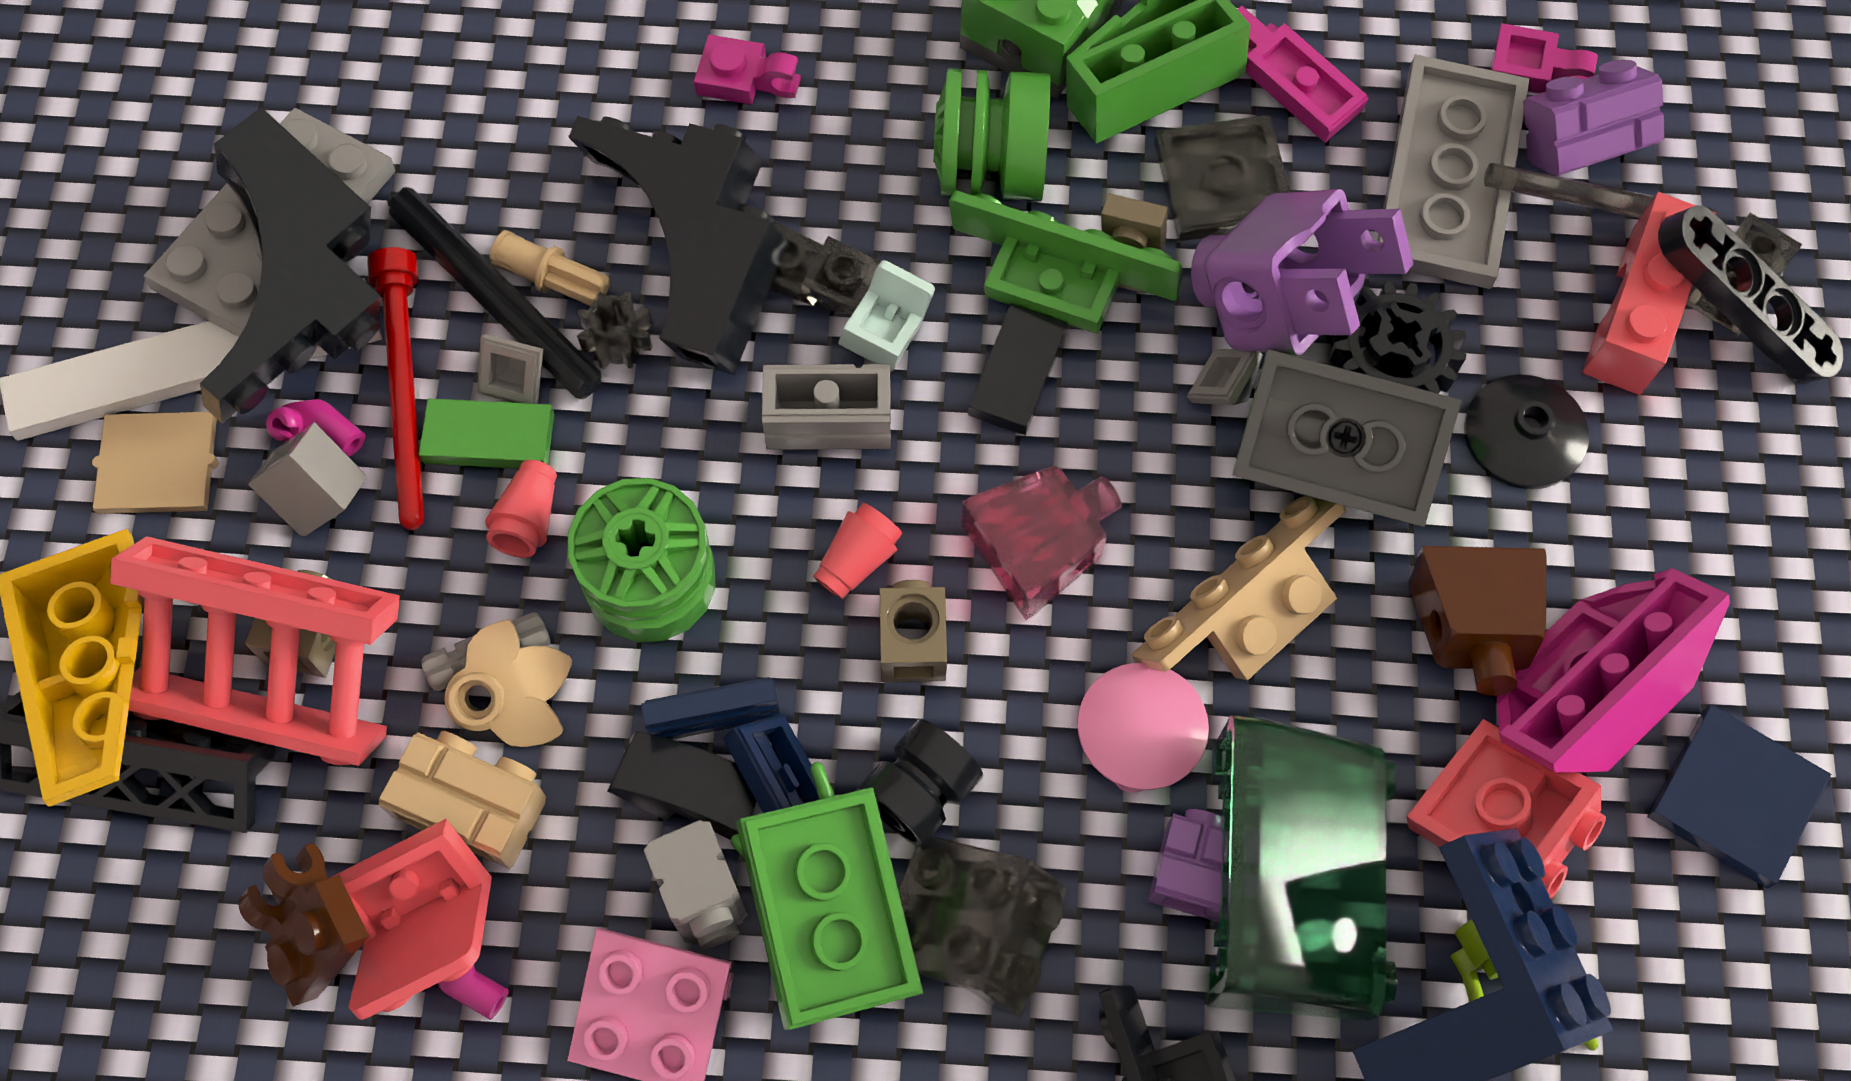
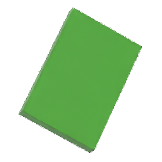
M873 787L736 821L784 1030H792L923 993Z

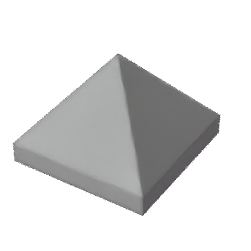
M484 334L481 337L477 392L516 403L538 404L543 349Z
M1214 349L1189 391L1187 399L1191 403L1236 405L1247 402L1263 355L1260 352Z

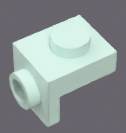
M881 261L875 270L869 290L844 326L838 344L876 364H890V371L893 372L922 324L935 287L931 283L888 261Z

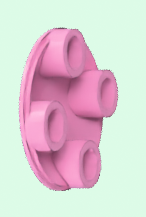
M1143 663L1121 665L1100 676L1086 692L1081 702L1077 719L1079 740L1090 763L1104 777L1114 782L1119 789L1130 793L1156 790L1180 781L1198 764L1208 741L1209 724L1206 709L1193 686L1172 670L1162 672L1150 669Z

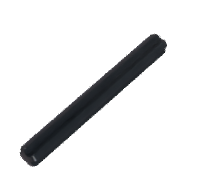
M403 187L397 194L390 196L387 201L390 207L389 215L519 343L543 349L542 365L575 398L586 399L599 389L602 384L600 380L602 376L601 371L414 189Z

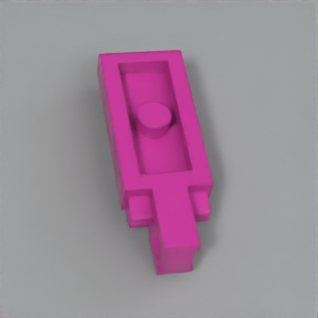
M1243 6L1237 9L1251 25L1246 74L1324 143L1364 110L1369 99L1367 94L1288 25L1284 23L1282 26L1277 27L1269 23L1265 26Z

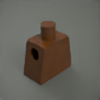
M1422 545L1409 579V589L1435 663L1443 668L1473 669L1476 690L1480 694L1499 696L1513 691L1517 686L1515 670H1523L1531 666L1544 640L1546 631L1547 556L1544 548Z

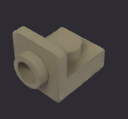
M1108 193L1101 213L1102 232L1110 235L1115 241L1139 249L1151 247L1164 251L1168 207ZM1119 284V286H1118V287H1121V288H1125V289H1129V290H1133V291H1137V292H1141V293H1147V292H1144V291H1141V290H1138V289H1135V288H1132V287H1129V286H1126V285H1123V284Z

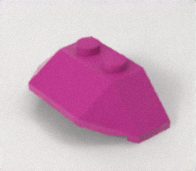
M1671 568L1654 574L1655 580L1624 584L1580 599L1545 632L1544 640L1531 666L1523 670H1515L1516 688L1507 694L1497 696L1498 725L1501 742L1555 773L1609 771L1694 688L1729 607V594Z

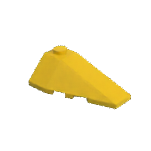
M128 529L0 574V598L42 799L48 807L119 781L144 597L138 594V590L110 584L111 559L134 545L133 536Z

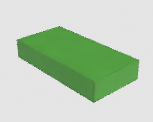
M428 398L419 456L424 464L519 469L521 463L525 460H537L548 465L555 413L550 404Z

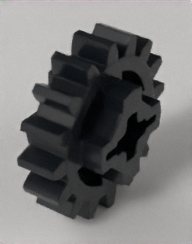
M1385 281L1378 296L1367 286L1361 289L1356 302H1354L1360 326L1352 335L1329 336V339L1335 342L1329 354V361L1344 363L1342 369L1437 394L1440 391L1447 393L1458 376L1456 373H1458L1466 360L1467 354L1459 350L1466 338V332L1450 330L1457 313L1454 309L1440 313L1435 308L1440 298V295L1437 293H1433L1425 300L1417 297V284L1410 283L1405 293L1401 294L1396 292L1392 281ZM1363 326L1366 329L1363 339L1367 344L1360 348L1359 329ZM1431 345L1434 346L1435 363L1433 367L1429 364L1433 356L1428 350V347Z

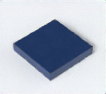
M1711 704L1702 711L1647 817L1768 889L1778 883L1832 774Z

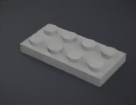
M1417 54L1414 55L1409 67L1383 209H1401L1414 264L1408 270L1409 272L1491 289L1498 277L1523 123V100L1527 98L1530 78ZM1378 233L1377 241L1383 243V239Z
M295 107L280 123L367 204L396 172L392 158ZM228 183L224 185L145 273L144 278L151 290L239 337L247 324L256 301L261 280L262 255L252 222L240 199Z

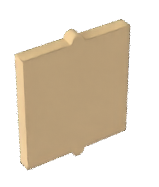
M210 412L104 415L99 456L92 460L93 466L97 469L93 510L97 514L208 511L212 469L219 465L218 459L214 456L217 418Z

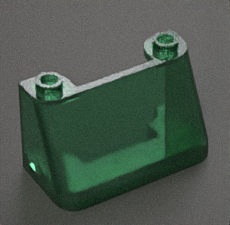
M1230 716L1215 742L1214 775L1224 776L1218 786V799L1223 800L1219 928L1214 932V947L1223 948H1218L1216 971L1208 972L1207 1007L1371 1021L1380 1015L1384 1003L1392 1004L1394 1002L1397 990L1396 965L1393 961H1386V801H1391L1395 793L1394 761L1385 760L1384 751L1380 746L1263 718Z

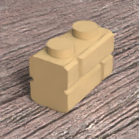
M441 731L437 740H434L417 732V734L413 735L403 753L398 769L393 772L379 798V806L392 818L419 830H424L447 819L474 854L508 869L513 867L527 841L529 831L533 829L546 803V795L538 784L533 782L537 774L527 766L506 757H500L496 766L474 757L477 747L452 733Z

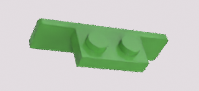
M955 190L949 200L952 225L955 230L1002 245L984 284L985 297L1008 305L1013 304L1098 334L1119 284L1172 301L1177 300L1181 290L1182 264L1179 261L1173 260L1164 251L1151 247L1139 249L1115 241L1107 233L1096 229L1079 230L1058 223L1052 216L1040 211L1026 213L1002 205L997 199L984 193L970 195Z

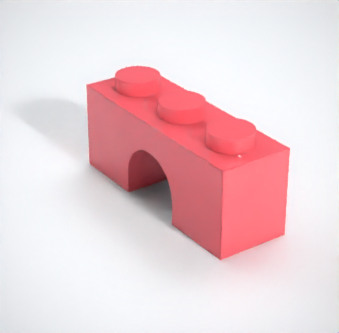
M1657 192L1632 229L1616 276L1623 278L1612 305L1598 325L1582 374L1640 396L1664 367L1692 284L1663 255L1659 245L1658 231L1661 222L1667 216L1696 205Z

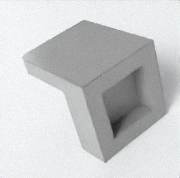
M313 422L276 448L248 485L299 535L307 536L347 508L366 480V475Z

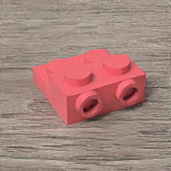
M1484 719L1406 816L1410 830L1438 847L1464 835L1517 828L1521 837L1527 838L1535 846L1543 861L1545 876L1541 879L1551 899L1560 889L1567 875L1568 867L1562 864L1563 860L1575 845L1584 851L1589 849L1598 838L1606 821V816L1600 813V784L1578 772L1555 773L1501 742L1499 727Z

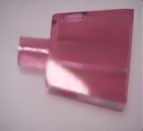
M1051 466L964 500L962 504L961 526L1024 619L1027 620L1039 612L1102 556L1107 537L1099 521L1120 510L1122 504L1116 489L1106 477L1101 476L1076 491L1063 471L1056 466Z

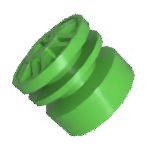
M947 68L946 82L939 101L936 102L933 162L935 163L941 185V196L951 197L953 191L956 190L957 170L972 171L970 195L982 192L986 172L989 171L999 172L1000 190L1003 200L1042 201L1048 146L1050 74L1010 71L1003 99L991 98L987 70H977L976 97H961L962 69Z
M652 478L621 479L597 490L578 509L568 531V560L594 617L611 633L635 642L665 641L689 630L705 614L716 589L715 562L709 546L705 524L695 503L677 487ZM640 544H650V546H644L641 548V550L639 551V556L631 557L629 555V553H637L640 549Z

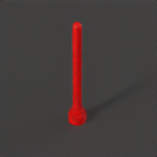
M387 247L375 250L368 255V281L383 300L399 522L405 529L416 530L424 523L425 515L407 297L413 293V286L418 283L417 257L415 253L408 249Z

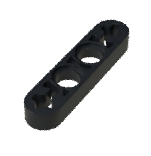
M1696 205L1667 216L1661 222L1658 238L1660 248L1666 259L1790 379L1796 383L1806 384L1829 378L1838 373L1843 363V347L1834 330L1714 212L1705 206ZM1727 263L1734 269L1737 277V291L1733 289L1726 275ZM1767 302L1770 303L1776 314V329L1771 325L1767 316Z

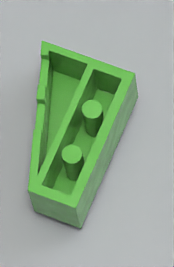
M1140 0L1122 18L1114 15L1066 57L1067 107L1096 144L1245 75L1251 25L1230 0Z

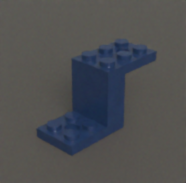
M1517 828L1464 835L1439 847L1503 988L1352 1051L1365 1081H1487L1614 1031L1607 1018L1611 1013V1008L1606 992L1595 976L1586 974L1574 948L1577 945V934L1573 923L1559 905L1553 904L1541 879L1545 876L1543 861L1535 846L1527 838H1522Z

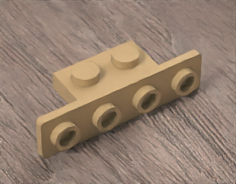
M1303 496L1291 502L1281 511L1279 516L1281 521L1265 535L1257 536L1242 545L1235 554L1237 560L1222 574L1212 576L1197 585L1190 594L1191 601L1176 615L1163 618L1148 629L1144 635L1145 642L1132 653L1134 660L1137 663H1143L1150 669L1166 672L1207 637L1233 676L1249 680L1337 599L1304 548L1346 511L1344 505L1311 496Z

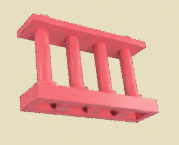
M147 536L111 559L110 584L138 590V594L145 597L141 667L133 674L128 710L132 711L135 716L146 720L166 719L320 756L323 761L333 765L353 764L360 766L386 738L387 726L357 719L364 644L371 645L397 621L400 595ZM173 599L201 605L202 609L208 612L204 682L169 674ZM236 614L265 620L266 624L272 627L267 697L232 689ZM300 629L330 635V638L336 642L330 712L294 704Z

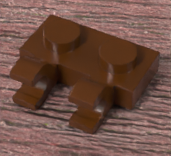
M313 843L306 844L295 858L302 873L291 871L286 866L280 852L272 854L263 866V879L271 890L277 906L267 904L261 898L260 891L256 885L248 887L238 902L239 911L243 919L251 926L264 930L271 935L272 938L265 946L268 968L274 981L284 987L292 1007L318 998L369 937L340 875L332 878L327 877L324 857L319 848Z

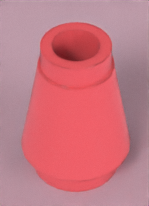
M525 460L521 463L519 470L515 473L485 520V524L489 529L486 539L492 547L513 557L528 558L536 553L538 547L543 546L547 542L555 488L554 483L557 478V473L551 466L537 460Z
M862 503L855 513L851 511L846 513L813 578L833 595L843 600L849 591L856 588L898 551L894 544L901 537V530L878 510L866 503Z

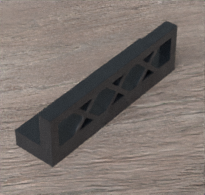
M19 691L0 706V790L42 798L37 774L12 770L11 745L28 748L33 753L21 693ZM128 711L119 781L64 802L247 833L255 824L256 776L275 757V746L166 719L146 720L135 716L132 711ZM140 768L157 770L175 791L167 797L150 794L133 773ZM206 779L234 784V808L214 805L197 785Z

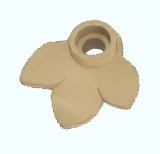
M510 619L490 624L482 628L471 639L467 647L465 668L457 672L446 687L445 706L447 712L459 726L471 731L491 729L501 740L511 746L529 747L550 742L560 736L564 729L558 716L546 701L552 698L565 682L572 665V659L562 651L549 646L531 645L520 648V639L516 627ZM473 686H483L490 692L491 702L487 708L479 709L470 703L468 695Z

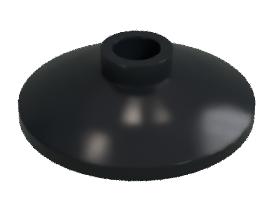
M1516 374L1504 376L1488 383L1475 395L1465 416V439L1476 462L1492 477L1513 487L1542 489L1564 481L1580 466L1588 449L1589 429L1579 404L1562 387L1538 376ZM1524 416L1535 419L1542 428L1535 429L1530 427L1525 422Z

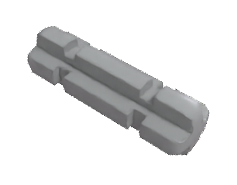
M532 612L513 620L520 639V648L531 645H550L549 633L542 617L538 613ZM474 636L455 643V650L447 653L446 649L442 648L425 655L421 659L426 680L434 691L446 689L451 678L465 668L467 647Z

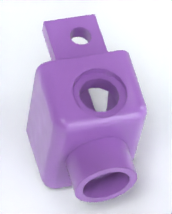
M1341 189L1287 192L1266 196L1228 235H1209L1202 239L1195 249L1192 259L1191 280L1193 291L1198 301L1205 307L1216 308L1225 340L1231 348L1239 351L1267 352L1270 349L1285 354L1301 355L1319 335H1352L1357 330L1360 322L1353 297L1361 290L1365 274H1406L1414 264L1401 209L1349 210L1346 195ZM1369 230H1374L1377 233H1379V235L1383 239V243L1374 240L1371 237ZM1313 234L1315 235L1318 242V253H1304L1297 249L1298 246L1304 244Z

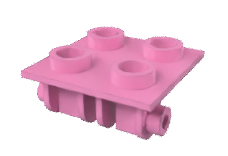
M598 927L595 932L567 1061L641 1081H705L723 1000H727L733 982L734 973L730 972L732 962Z

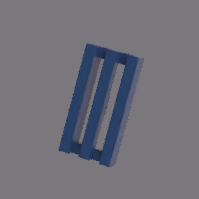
M770 677L645 700V703H641L644 726L648 734L671 740L730 729L780 714L774 680L770 679Z
M784 714L734 727L723 738L763 813L803 804L802 801L805 804L820 800L811 773L812 764Z

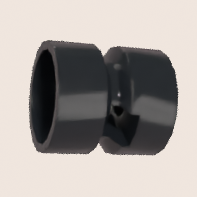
M918 719L894 746L897 760L894 763L881 761L857 788V791L873 787L881 820L908 842L917 847H923L946 821L943 811L944 805L946 803L959 805L983 778V771L974 758L950 735L933 723L924 719Z

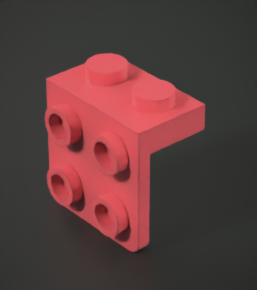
M447 819L332 876L340 875L369 935L363 945L349 1003V1009L359 1020L369 1018L381 1011H393L405 1004L413 995L441 981L450 982L460 978L473 967L479 958L492 876Z

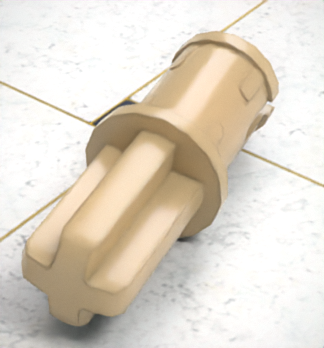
M508 230L502 231L492 245L490 252L491 265L535 283L536 290L546 293L552 289L589 306L601 305L607 296L610 287L609 277L566 258L563 249L553 246L548 249L527 241Z

